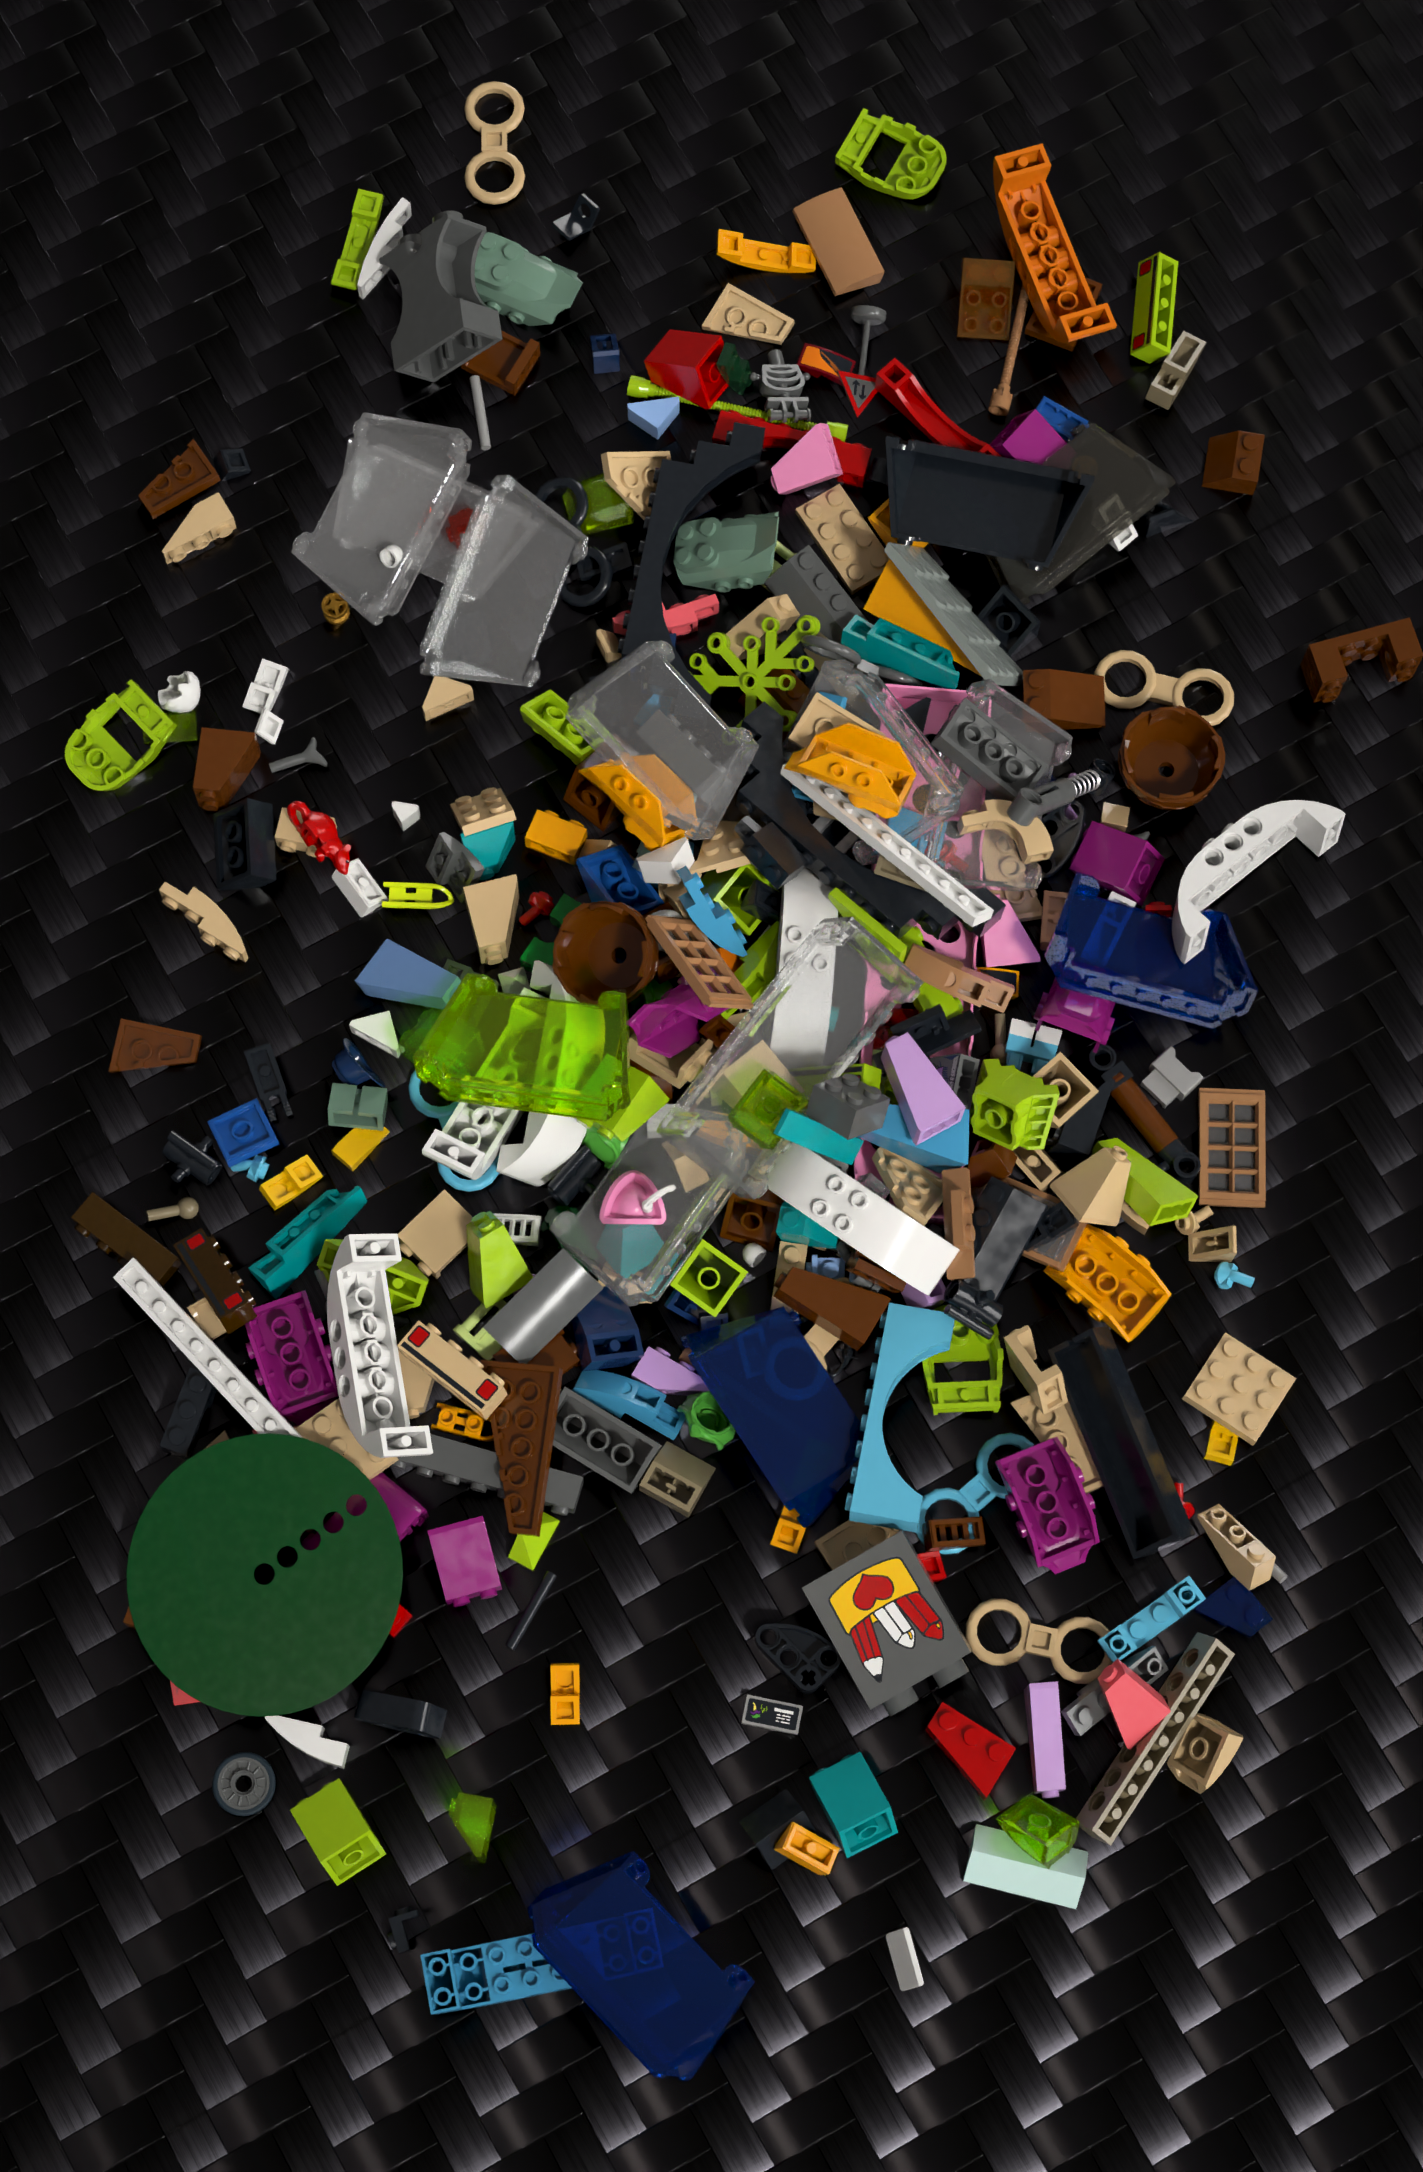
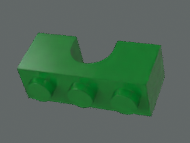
M564 893L549 915L550 923L560 929L565 916L580 906L581 903ZM534 937L520 957L521 967L532 973L534 961L538 960L552 966L554 942L546 943Z

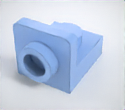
M812 1254L811 1262H806V1271L837 1279L845 1277V1263L842 1258H817V1255Z

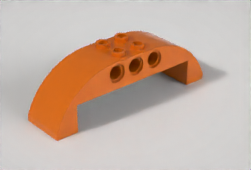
M1043 143L994 157L995 198L1008 248L1031 305L1039 321L1051 337L1058 342L1067 343L1115 329L1117 325L1108 303L1096 306L1046 183L1051 163Z

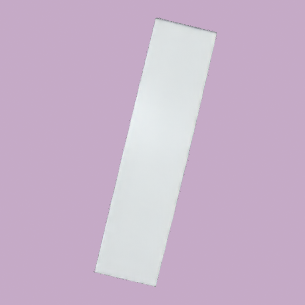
M403 197L386 217L365 257L357 283L359 297L362 299L369 294L391 269L386 265L380 264L379 259L398 246V241L403 237L402 226L412 216L411 204Z

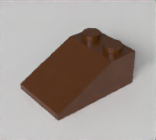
M1054 669L1023 670L1024 721L1026 731L1106 728L1104 676Z

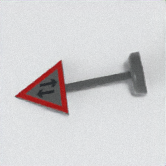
M869 305L854 306L851 308L850 317L854 322L864 325L858 374L837 370L856 418L878 392L875 388L876 378L864 375L870 326L884 323L887 314L885 310Z

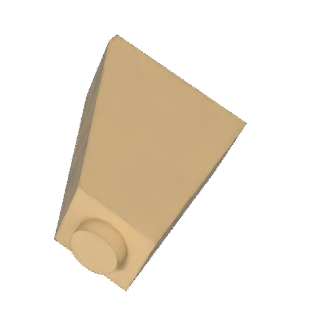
M783 594L767 598L726 633L730 638V649L740 660L747 658V650L743 646V641L750 635L757 636L761 640L758 655L765 654L766 632L762 629V621L766 617L778 619L780 623V628L777 631L778 635L785 630L788 631L800 616L788 595ZM770 620L767 624L769 630H772L774 628V622L772 620ZM754 639L749 641V647L752 649L756 645Z
M398 1349L409 1419L419 1417V1413L426 1411L435 1380L402 1355Z

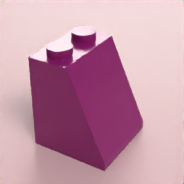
M1036 409L1015 416L989 444L1002 457L1069 469L1073 465L1071 460L1077 455Z
M1092 821L1089 828L1083 834L1078 852L1071 859L1069 869L1079 878L1109 892L1113 891L1136 902L1137 905L1143 906L1165 858L1148 841Z
M483 1516L428 1530L447 1605L453 1603L454 1607L470 1603L469 1599L480 1596L481 1599H488L498 1595L497 1591L502 1590Z

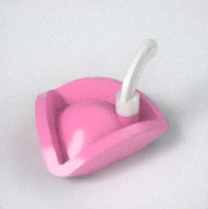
M637 1170L627 1171L620 1175L607 1191L600 1209L599 1219L603 1224L661 1225L666 1220V1211L661 1197L668 1192L674 1191L676 1187L675 1185H669L657 1190L654 1183L642 1172Z

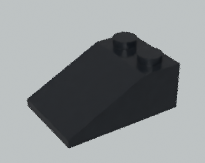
M1109 1078L1097 1089L1099 1092L1061 1127L1054 1128V1130L1050 1129L1045 1143L1048 1146L1046 1152L1049 1156L1077 1166L1090 1154L1115 1079Z

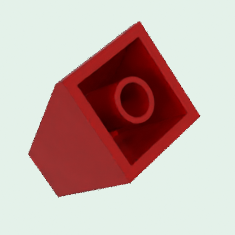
M670 329L644 360L651 382L704 409H710L735 378L721 335Z

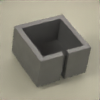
M844 1074L813 1086L806 1115L849 1140L883 1127L890 1098L882 1094L878 1088L868 1086L860 1081L856 1075Z

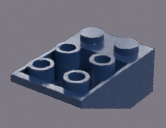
M603 1286L604 1288L571 1320L582 1372L635 1365L644 1356L638 1326L621 1289L614 1290Z

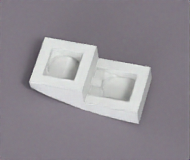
M262 659L254 683L251 682L242 707L260 714L262 709L271 711L289 669Z

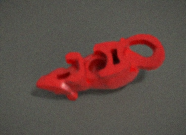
M302 801L290 803L287 807L290 821L296 827L308 847L314 845L317 848L315 850L316 859L322 862L325 859L324 856H327L332 860L339 873L347 875L351 846L349 844H342L333 819L325 813L310 811ZM296 810L301 812L303 819L302 824L299 822L297 818Z

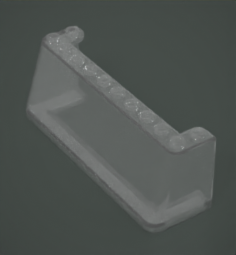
M853 917L823 919L814 927L754 1003V1006L747 1012L657 1128V1133L738 1197L753 1200L760 1198L769 1187L766 1175L774 1168L776 1164L774 1162L780 1153L787 1151L792 1144L791 1141L773 1133L785 1109L788 1108L806 1115L813 1086L828 1079L842 1076L841 1074L845 1069L851 1067L858 1060V1053L862 1047L871 1043L875 1038V1031L880 1024H884L890 1019L893 1014L891 1010L894 1006L914 1001L919 995V988L924 982Z

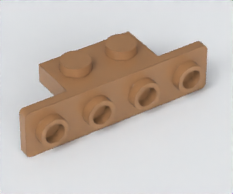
M968 1168L943 1170L942 1192L945 1239L960 1249L946 1270L947 1279L974 1278L975 1229L972 1222L974 1203L971 1197L970 1170Z

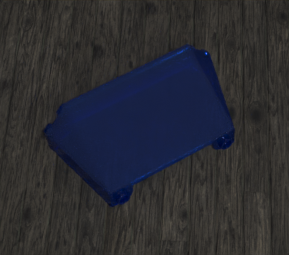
M1076 872L1045 952V958L1049 966H1051L1061 988L1211 1029L1222 1025L1221 1021L1237 1015V1017L1248 1013L1258 988L1253 981L1226 913L1212 909L1201 911L1210 921L1205 946L1201 952L1184 964L1180 961L1175 950L1172 938L1171 917L1097 897L1100 889L1097 879L1093 876Z
M783 1306L683 1336L681 1338L682 1344L685 1348L690 1347L692 1350L688 1354L692 1365L783 1504L789 1511L794 1508L800 1514L797 1520L804 1528L811 1526L850 1482L852 1468L859 1465L860 1458L855 1457L857 1441H863L865 1432L860 1431L861 1422L801 1333L802 1330L799 1324L802 1323V1320L798 1313L793 1309L789 1310L788 1307Z
M634 1851L545 1888L528 1907L529 1918H532L535 1933L532 1934L534 1948L654 2077L665 2078L666 2076L679 2077V2080L686 2081L692 2079L707 2059L755 1981L748 1975L746 1970L738 1965H729L724 1971L717 1966L644 1887L650 1879V1871L647 1864Z

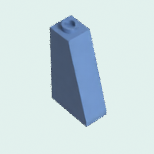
M389 939L385 940L355 980L362 991L368 996L452 1011L468 990L458 976Z

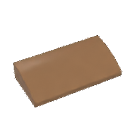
M842 187L816 196L793 209L792 212L834 296L880 283L885 271Z

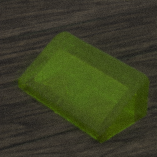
M196 711L165 713L177 724L167 742L198 740ZM143 731L144 744L153 743V740Z

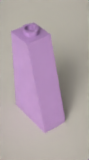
M908 1032L899 1037L895 1035L889 1038L884 1044L881 1061L912 1141L915 1145H918L960 1122L966 1107Z
M1058 1681L1028 1684L1024 1689L1034 1794L1042 1793V1798L1059 1797V1792L1064 1791L1066 1785Z

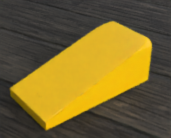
M384 1127L383 1131L353 1128L331 1150L332 1154L353 1172L390 1131L386 1127Z

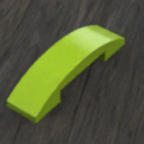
M358 189L352 209L353 217L341 258L338 259L331 281L332 285L357 290L363 262L376 235L383 203V194Z

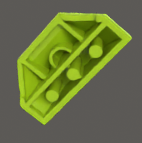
M326 1239L317 1262L320 1271H323L328 1283L334 1258L343 1241L341 1239ZM401 1257L402 1261L385 1270L392 1315L420 1306L429 1281L411 1260Z

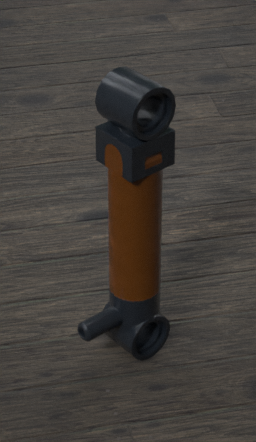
M1100 1044L1097 1053H1094L1092 1049L1086 1062L1087 1070L1091 1075L1099 1078L1097 1082L1099 1086L1109 1078L1115 1079L1109 1097H1113L1162 1160L1156 1166L1164 1172L1170 1170V1175L1183 1185L1191 1183L1196 1178L1201 1167L1199 1158L1194 1153L1189 1152L1132 1079L1134 1075L1125 1063L1120 1061L1115 1065L1116 1053L1114 1049ZM1095 1057H1104L1107 1059L1108 1064L1105 1066L1098 1065ZM1178 1164H1188L1192 1172L1183 1173L1179 1169Z

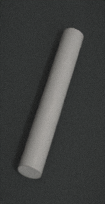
M474 375L470 377L480 446L481 450L491 449L481 381L480 376Z

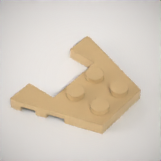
M697 818L698 829L688 840L704 838L697 861H694L689 869L691 874L697 872L701 878L703 872L713 869L720 873L751 864V861L741 851L745 844L734 829L738 822ZM667 884L668 887L674 886V885H678V884Z

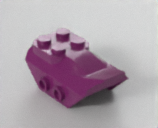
M1081 958L1068 960L1065 967L1057 972L1049 994L1043 992L1033 1018L1038 1020L1035 1031L1039 1032L1042 1022L1045 1021L1095 1040L1096 1044L1093 1052L1097 1053L1100 1044L1106 1045L1115 1018L1110 1017L1118 997L1116 986L1118 979L1114 972L1108 968H1098L1090 965Z
M709 967L715 976H719L713 967ZM696 968L695 971L698 975H702L699 969ZM683 976L677 980L679 985L668 990L661 997L662 1000L644 1004L628 1020V1025L637 1036L638 1046L668 1058L675 1056L700 1040L698 1019L707 1022L730 1009L704 1005ZM705 983L708 989L715 993L710 984ZM722 984L727 993H731L728 987Z
M306 1290L253 1308L257 1317L245 1324L250 1342L245 1344L250 1359L256 1358L259 1368L255 1369L254 1372L259 1386L265 1385L272 1405L283 1417L290 1419L297 1426L303 1424L333 1403L339 1396L336 1379L330 1361H333L330 1344L324 1346L321 1335L326 1334L321 1318L315 1319Z
M1058 1437L1037 1443L997 1460L995 1463L1008 1495H1005L1007 1505L1011 1511L1015 1510L1019 1520L1016 1522L1017 1530L1022 1538L1026 1537L1037 1567H1047L1054 1574L1086 1562L1087 1554L1092 1545L1100 1542L1096 1519L1092 1510L1095 1508V1503L1089 1492L1085 1493L1082 1482L1085 1480L1080 1467L1074 1466L1073 1461Z

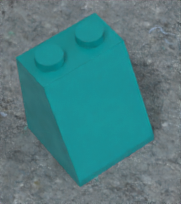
M861 1752L847 1755L840 1762L828 1768H821L809 1777L813 1791L847 1858L898 1833L891 1806Z

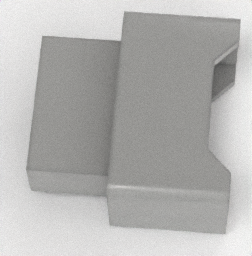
M1169 1046L1151 1063L1149 1067L1151 1073L1141 1082L1140 1086L1148 1091L1165 1109L1176 1097L1182 1101L1201 1083L1203 1076L1199 1072H1190L1175 1057V1049Z

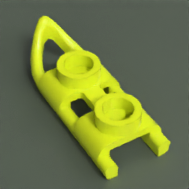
M383 882L384 887L390 888L389 902L382 901V907L437 909L454 903L451 892L439 884ZM406 888H416V893H406ZM433 889H438L448 896V900L432 903Z

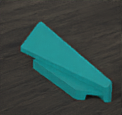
M855 615L843 629L841 644L855 650L860 654L861 659L897 670L946 689L957 688L960 674L954 668L953 656L950 650L882 618H879L875 625H872L860 616Z
M355 1186L350 1192L339 1193L337 1189L327 1190L265 1243L271 1253L251 1265L249 1270L274 1299L279 1298L321 1253L324 1241L326 1239H334L367 1203L361 1187Z

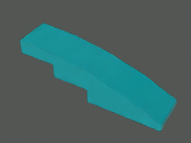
M788 1108L785 1109L773 1132L786 1140L849 1165L853 1164L864 1142L859 1137L847 1140L808 1115Z

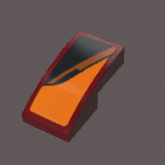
M805 343L796 364L800 370L816 378L822 375L843 386L837 370L852 373L856 361L829 349Z

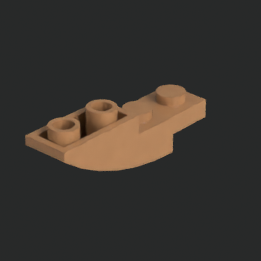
M912 943L902 965L904 971L943 992L978 1007L984 1005L1002 1013L1005 1012L1015 991V987L1012 984L965 967L963 962Z

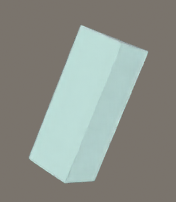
M975 1824L963 1881L1076 1909L1086 1878L1088 1852Z

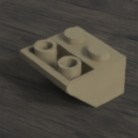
M666 1441L639 1484V1491L689 1518L716 1468Z

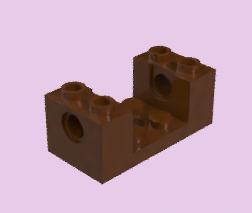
M1410 617L1309 644L1300 666L1313 702L1322 700L1323 703L1335 700L1341 692L1342 683L1348 677L1345 666L1361 658L1363 661L1373 659L1377 654L1388 682L1395 680L1404 682L1411 679L1423 658V652Z

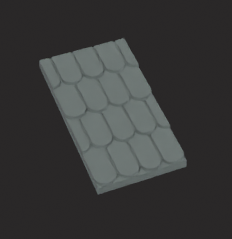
M888 542L884 551L888 555L889 560L863 609L878 618H882L950 650L953 661L983 677L988 685L1021 686L1023 671L999 646L1001 643L999 639L971 611V604L948 581L950 576L922 547Z

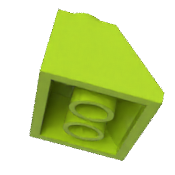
M551 689L523 704L520 708L524 722L531 726L536 733L547 739L554 748L569 757L575 765L580 764L610 739L608 735Z

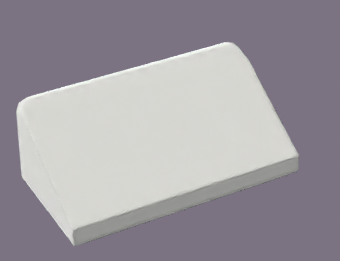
M359 858L350 861L347 875L339 873L337 869L334 871L332 879L360 917H364L380 907L382 901H388L387 896Z
M902 1928L886 1934V1940L901 1991L922 1986L924 1981L909 1928Z

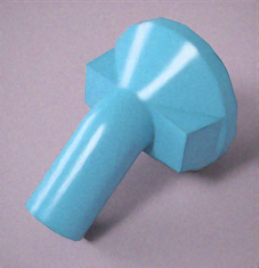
M256 1155L253 1160L246 1159L232 1166L231 1170L233 1172L248 1170L247 1178L257 1182L258 1178L264 1179L269 1164L265 1163V1156Z
M1221 1262L1214 1273L1215 1281L1221 1289L1231 1288L1233 1282L1251 1288L1255 1278L1237 1271L1238 1267L1234 1263Z

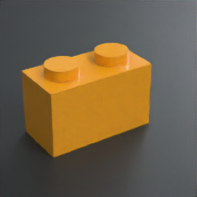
M537 809L525 836V846L575 866L587 839V829L578 821L569 820L568 822L559 818V815L552 811L545 810L543 812Z

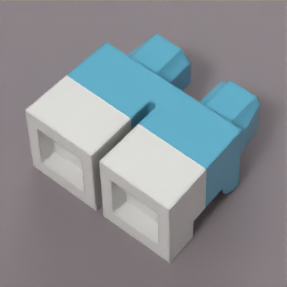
M1012 1018L1005 1053H1007L1006 1066L1014 1065L1020 1071L1022 1061L1032 1063L1030 1075L1034 1076L1055 1057L1062 1030L1041 1025L1039 1032L1036 1031L1034 1044L1031 1047L1036 1024Z

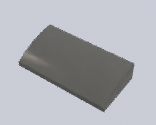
M964 698L930 743L1000 800L1013 802L1020 789L1025 787L1034 789L1048 767L1047 763L967 698Z
M563 1248L483 1328L519 1363L528 1364L604 1287Z

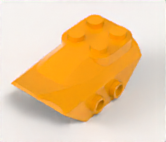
M849 722L815 734L811 743L806 748L793 752L784 769L821 780L847 793L849 801L855 807L867 809L887 819L896 817L900 813L917 775L899 742Z
M656 755L623 757L579 770V773L591 780L609 796L615 806L625 815L623 817L625 828L630 833L636 835L649 851H654L685 836L688 839L698 829L693 790Z
M1087 1224L1064 1272L1057 1271L1050 1266H1047L1044 1272L1067 1291L1066 1295L1076 1304L1081 1302L1087 1307V1312L1093 1319L1098 1322L1102 1320L1129 1343L1159 1313L1171 1296V1292L1150 1267V1262L1141 1254L1135 1255L1128 1249L1129 1245L1119 1236L1114 1237L1104 1230ZM1058 1238L1045 1254L1053 1257L1062 1239ZM1070 1242L1055 1257L1054 1260L1059 1262L1061 1261Z

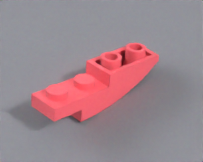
M707 594L700 595L692 602L686 604L677 603L668 610H665L662 602L663 617L668 632L676 633V636L698 631V620L719 613V601L716 594L710 596ZM622 611L612 618L614 633L626 636L627 629H623L625 613H630L631 611Z

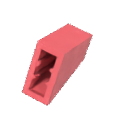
M1118 1658L1111 1665L1107 1666L1097 1678L1118 1732L1129 1750L1171 1712L1164 1697Z

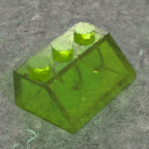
M458 1792L457 1799L452 1798L449 1816L478 1861L486 1863L497 1805L493 1798Z

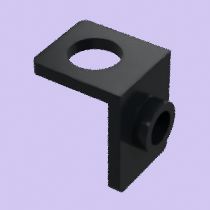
M582 193L579 195L572 212L553 221L552 226L567 240H572L591 230L600 208ZM583 203L590 208V217H586L582 213L581 205Z

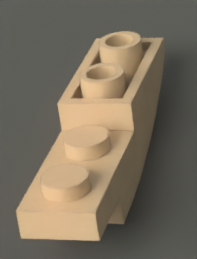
M167 882L163 883L159 889L163 899L162 902L172 910L178 908L185 912L184 916L195 924L200 922L198 925L199 932L202 935L200 938L212 947L215 945L220 946L224 949V954L235 961L238 958L244 962L248 960V955L240 935L230 919L216 903L195 887L186 895Z

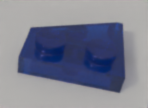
M1235 1577L1194 1608L1197 1613L1217 1620L1218 1623L1231 1627L1249 1638L1273 1620L1253 1593Z

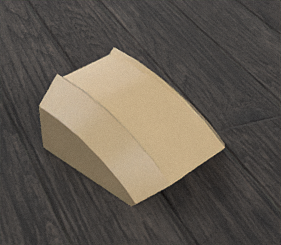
M1197 1713L1173 1749L1167 1762L1168 1767L1177 1780L1201 1794L1217 1780L1231 1762L1243 1740V1735L1235 1732L1218 1720Z

